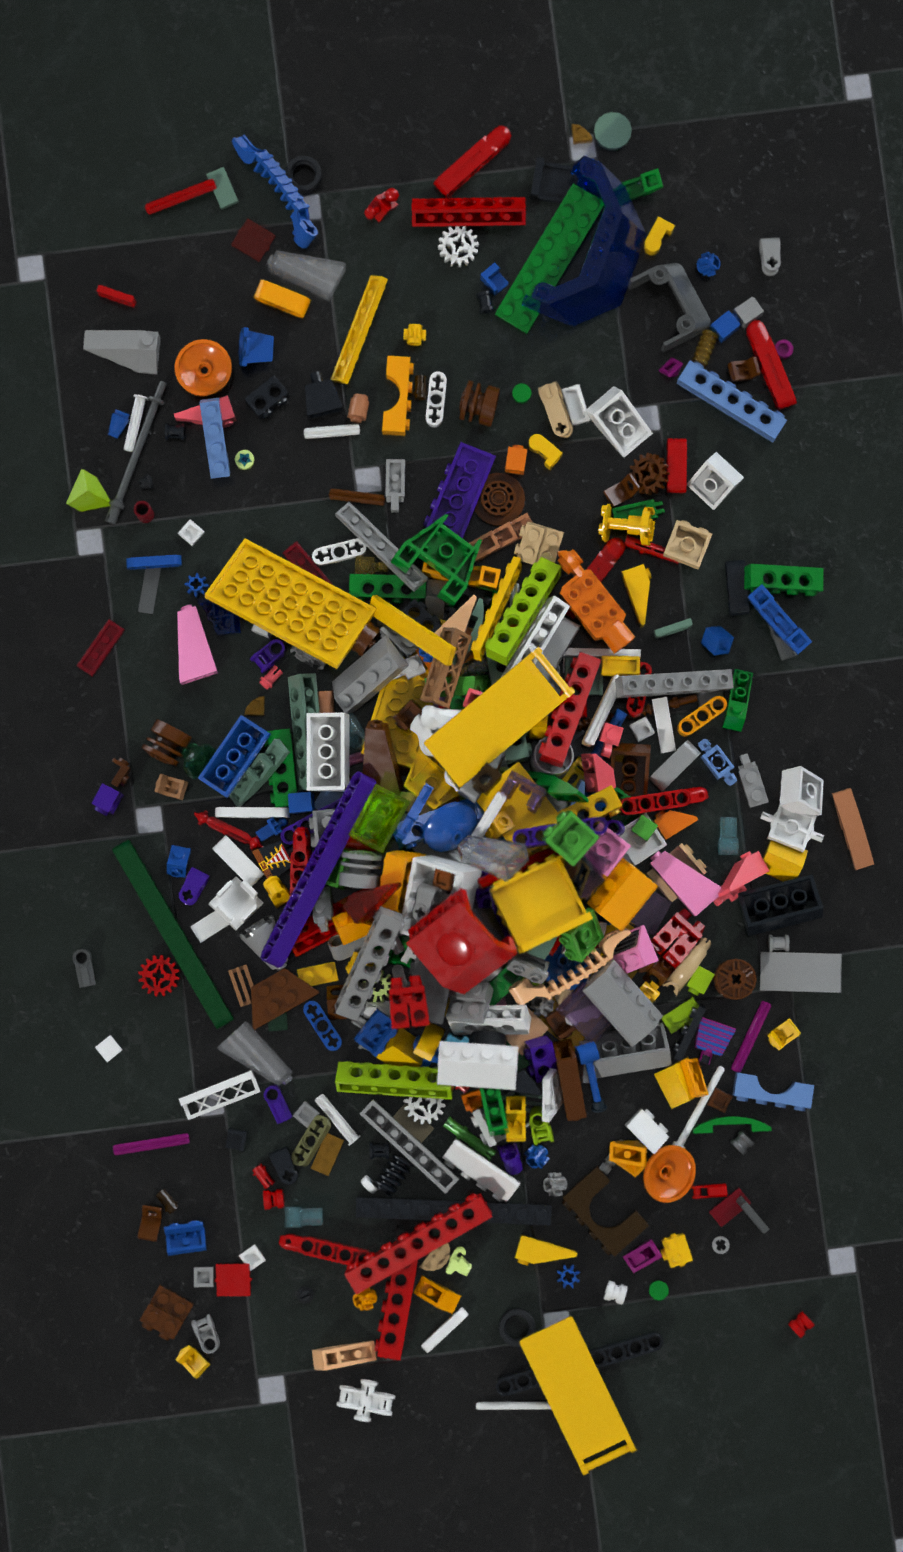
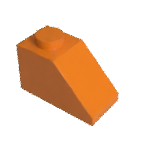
M662 810L654 815L656 819L652 822L658 825L657 830L663 839L667 840L699 819L697 816L672 810L665 812V810Z

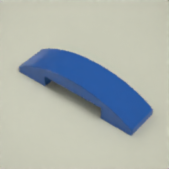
M763 584L747 596L763 619L797 655L812 642L804 631L797 627L776 603L774 597Z

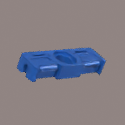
M425 783L397 831L396 837L404 841L434 787Z

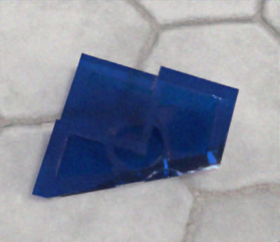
M206 598L197 599L198 604L206 612V617L212 622L217 635L241 633L239 616Z

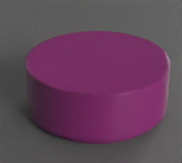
M783 339L775 344L780 359L784 360L791 356L793 345L790 341Z

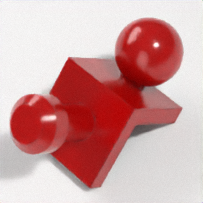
M389 188L386 192L376 196L368 208L365 209L364 214L366 218H375L378 222H381L389 211L398 206L395 201L399 198V192L395 188Z

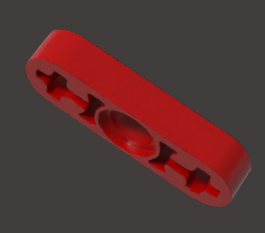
M640 662V670L642 669V667H645L646 671L648 672L644 675L652 674V667L650 666V664H648L647 662ZM646 696L628 697L626 711L630 716L638 717L643 713ZM636 698L639 699L638 708L640 709H637L636 712H633L630 706L634 705V701Z

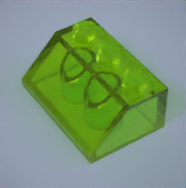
M375 784L349 833L350 838L383 853L410 801Z

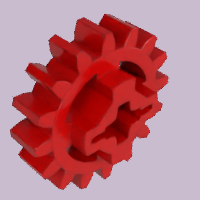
M153 955L152 961L148 958L146 959L147 965L141 964L144 970L138 972V974L142 975V978L138 981L144 982L141 988H148V994L154 991L156 997H158L159 992H161L162 996H166V991L172 993L171 987L178 986L175 980H180V977L176 976V973H179L180 970L174 969L177 963L171 964L170 957L164 960V955H160L159 959H157L156 955ZM157 963L155 969L148 971L150 966ZM165 964L170 968L172 974L167 973ZM159 970H161V974H164V978H160V980L158 981V978L155 977V973H158ZM147 977L151 978V980L154 982V987H152L148 983ZM165 981H170L166 987L161 988Z

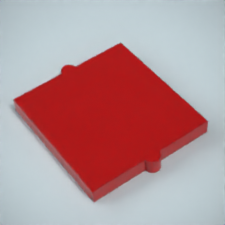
M250 1263L216 1264V1279L214 1281L217 1286V1296H251L250 1282L252 1278L250 1277Z

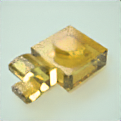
M355 557V574L388 572V567L383 562L375 563V557Z

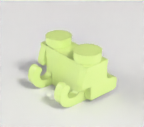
M459 1246L454 1249L449 1258L446 1273L451 1275L454 1271H457L467 1276L472 1264L463 1256H457L459 1252L466 1255L465 1248Z

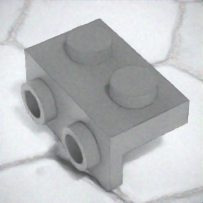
M516 948L517 955L508 961L506 969L534 983L542 984L549 975L547 970L550 962L530 955L527 952L520 954Z

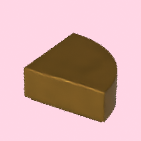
M572 124L573 144L592 143L591 134L585 128L578 124Z
M258 697L251 701L246 707L245 716H264L265 697Z

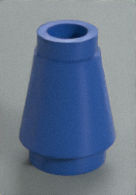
M115 409L111 416L108 435L118 439L130 421L128 419L130 415Z

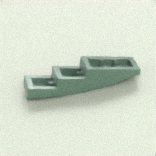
M274 739L265 753H259L229 795L237 807H241L261 788L290 753L280 739Z

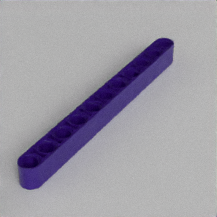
M356 772L352 776L262 950V961L277 968L282 967L286 962L376 787L375 779L361 772Z

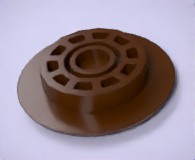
M504 473L489 474L474 511L484 522L492 525H504L507 522H511L521 514L524 508L525 494L523 488L510 475Z

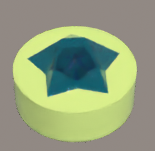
M241 450L236 454L235 462L240 469L248 470L254 465V456L250 451Z

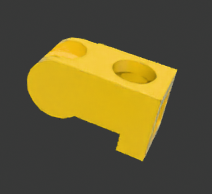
M658 216L645 240V252L648 255H656L660 251L661 242L665 234L671 236L675 225Z
M534 434L530 437L529 449L531 452L542 456L546 460L544 466L551 470L560 460L563 453L540 434Z

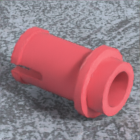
M275 665L264 677L260 678L261 681L259 683L267 690L272 688V684L283 674L279 669L274 675L278 669Z

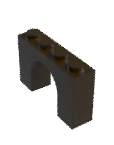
M595 1166L562 1196L564 1199L562 1204L569 1212L573 1209L577 1214L576 1220L582 1226L586 1224L590 1228L588 1233L595 1241L599 1239L603 1243L601 1248L608 1256L612 1253L615 1257L642 1233L649 1224L636 1210L629 1214L621 1223L613 1227H603L592 1220L589 1211L590 1202L610 1182L603 1172Z

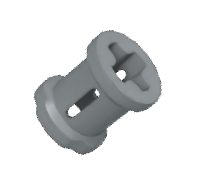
M769 935V952L773 950L789 952V935L784 937Z

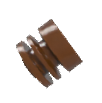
M469 380L462 393L459 419L465 420L468 412L470 413L469 422L473 421L476 414L479 415L480 425L491 427L500 388L488 385L485 393L481 392V383H478L475 391L472 390L474 381Z
M156 719L151 728V731L157 735L156 739L146 737V740L153 744L152 747L143 744L141 748L149 756L165 764L178 766L179 762L173 759L172 756L176 755L182 758L183 755L176 749L177 747L187 748L192 737Z
M732 959L724 961L714 971V987L724 998L732 1000L742 999L751 994L755 988L757 980L755 971L744 960ZM732 975L740 976L738 978L739 984L731 982L733 980Z

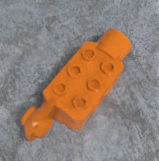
M574 549L558 551L559 559L557 561L568 575L572 573L574 576L563 585L559 595L560 598L570 606L571 612L595 641L603 639L614 654L635 638L623 622L626 613L590 569L584 570L581 564L583 561Z

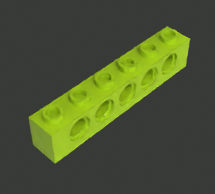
M540 557L539 561L533 564L530 576L525 577L523 580L521 591L516 592L512 600L513 604L505 610L504 619L501 623H497L493 637L488 638L485 644L486 657L505 666L508 665L562 575L560 565L543 557ZM529 594H535V596H533V597H529V596H527V595H529ZM525 609L526 611L520 612L518 610ZM511 624H516L517 626H516V627H510L509 625H511ZM502 639L508 640L505 643L500 642Z
M338 1062L335 1079L337 1092L452 1100L454 1086L437 1085L438 1068L427 1066L411 1067L409 1065H381L369 1062Z

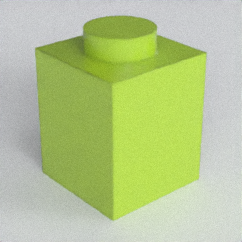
M699 966L685 986L689 987L688 991L696 996L699 993L704 995L715 974Z

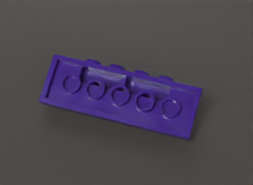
M460 442L452 464L448 463L445 469L446 479L440 482L437 489L440 492L438 499L434 498L430 509L433 511L431 516H426L423 526L427 528L447 514L449 516L444 525L463 539L496 456Z

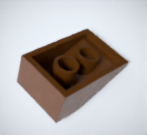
M619 743V746H612L611 767L614 769L616 787L623 790L628 796L647 795L651 745ZM642 799L641 804L646 806L647 801Z

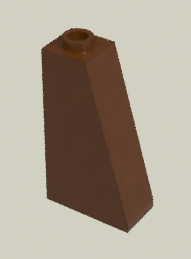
M381 720L368 721L365 728L363 774L375 779L376 787L373 793L400 796L403 783L388 723H383Z
M572 1040L552 1042L567 1121H578L582 1118H587Z

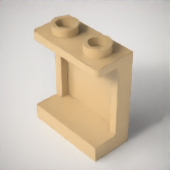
M681 843L669 853L700 874L704 875L707 873L705 870L706 865L700 859L696 860L692 855L694 852L687 844L684 846ZM653 868L646 873L649 879L658 885V889L670 903L678 898Z

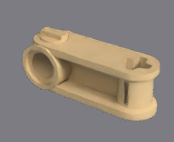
M557 381L545 384L538 388L553 432L561 438H568L573 433V426L560 386ZM562 425L566 426L564 433L559 431L562 429Z

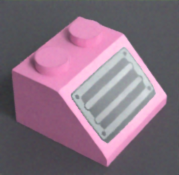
M645 925L630 930L631 934L621 940L614 949L611 960L614 959L626 974L659 961Z

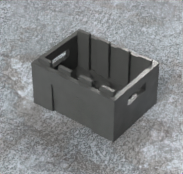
M416 956L415 963L411 962L409 974L412 976L420 975L422 986H425L429 1022L443 1024L450 989L443 987ZM407 981L406 987H410L409 981ZM408 1008L409 1018H411L410 1008Z

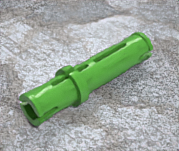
M451 1117L444 1123L443 1127L456 1135L458 1140L464 1141L487 1158L488 1161L495 1155L496 1150L487 1144L484 1145L482 1140L467 1130L468 1127H463Z

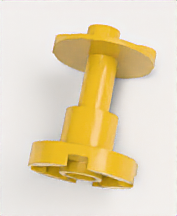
M602 505L601 516H603V523L599 524V535H602V540L607 542L611 529L627 530V534L640 535L641 545L650 546L655 529V521L651 519V515H655V510L653 507H645L642 516L629 515L628 519L612 518L611 505Z

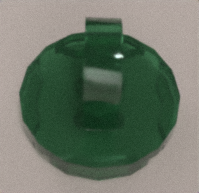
M190 743L187 748H183L182 755L185 759L183 769L185 773L192 779L198 778L216 752V749L210 744L197 745L195 743Z

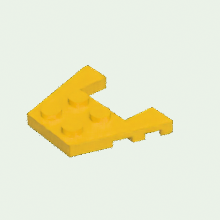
M419 746L404 787L416 797L425 783L434 787L425 803L432 810L438 809L459 796L454 787L448 785L445 781V770L425 755Z

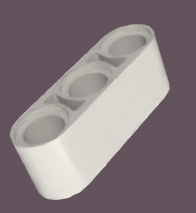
M226 835L212 848L251 887L265 875Z

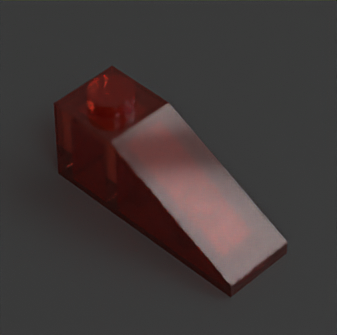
M400 882L358 893L355 892L347 898L348 901L343 907L355 924L366 923L375 915L380 906H383L402 884Z

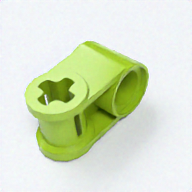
M533 1107L529 1113V1124L534 1145L537 1146L538 1143L546 1141L554 1142L550 1123L542 1122V1119H534L535 1116L542 1117V1107Z

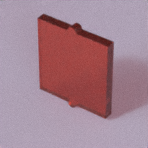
M247 218L242 228L237 231L238 234L231 245L260 262L266 251H269V246L276 235Z

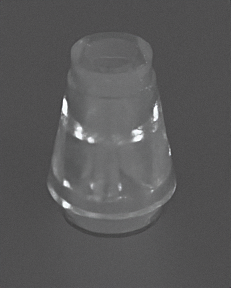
M483 657L482 661L472 659L464 663L460 675H484L488 671L487 660Z

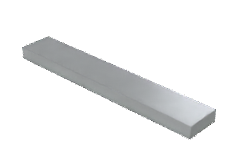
M350 502L335 513V516L413 592L428 580V577L414 564L407 573H404L392 564L391 560L399 549Z

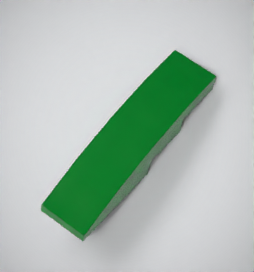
M527 771L536 783L535 785L546 794H550L557 801L589 802L585 795L566 781L549 774Z

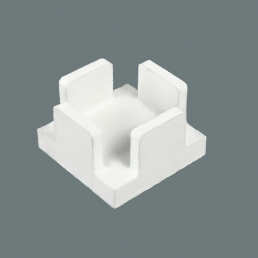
M647 813L643 814L646 818L651 820ZM639 818L626 825L624 833L620 836V838L631 845L627 854L635 866L667 846L657 828L647 842L633 833L631 830Z
M235 877L209 902V905L237 931L263 905V902L257 897L258 893L245 880L241 881Z

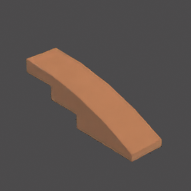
M525 513L515 520L507 522L497 529L491 530L471 541L469 544L474 547L479 539L482 540L475 562L521 539L522 537L519 534L522 525L526 526L527 521L532 522L529 514Z
M851 788L832 793L840 826L845 836L847 848L850 850L854 868L858 870L874 865L869 843Z

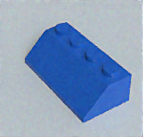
M240 715L198 779L228 798L271 734Z

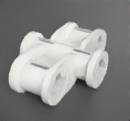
M361 1379V1389L340 1385V1398L336 1405L343 1408L356 1409L357 1413L354 1415V1419L371 1422V1412L392 1416L391 1407L395 1395L376 1392L375 1386L378 1385V1382Z

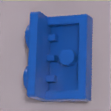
M377 1008L354 1040L370 1051L373 1056L377 1057L378 1054L385 1050L390 1038L395 1037L398 1029H392L391 1018Z
M193 1220L187 1224L173 1223L164 1227L168 1256L207 1250L203 1222Z

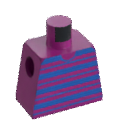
M702 1017L697 1027L694 1045L695 1048L702 1050L699 1061L710 1065L713 1054L722 1056L736 1029Z

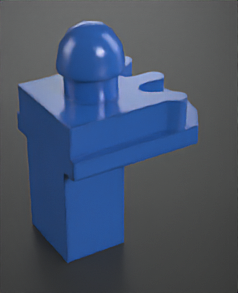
M272 817L267 820L268 825L258 830L256 834L261 842H264L273 835L279 836L282 832L281 827L286 826L288 820L281 817L276 821Z

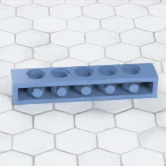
M697 361L688 362L676 384L772 443L775 441L787 421L782 413L779 411L773 412L766 403L762 401L757 402L752 399V395L748 392H741L736 389V385L732 382H725L720 379L717 373L713 371L708 372L703 369L704 366ZM701 376L705 379V383L698 384L695 378ZM717 386L721 389V393L715 394L711 388ZM734 396L738 402L731 404L728 401V397ZM744 407H752L754 413L747 414L744 411ZM767 416L770 423L763 424L760 417Z

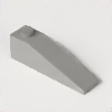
M85 330L83 349L116 362V364L130 368L137 373L157 374L161 337L158 332Z

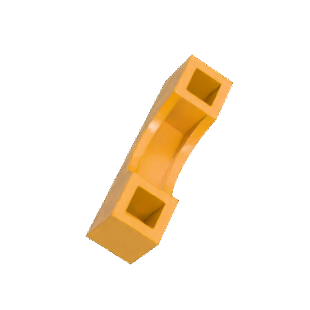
M387 356L386 378L396 384L400 391V397L393 408L383 412L382 433L385 435L405 436L406 430L409 431L410 419H407V412H411V400H408V393H412L413 382H409L410 374L413 375L414 363H410V357Z
M424 562L422 572L427 577L448 582L446 577ZM483 565L474 566L468 586L493 592L492 590L497 591L501 569Z

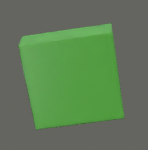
M641 815L631 831L647 842L658 825L644 815Z

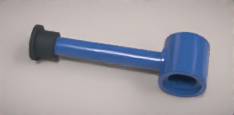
M592 1041L576 1046L575 1054L579 1064L586 1065L593 1096L592 1112L600 1113L607 1109V1105L604 1104L603 1098L600 1096L593 1065L594 1061L600 1058L597 1046Z

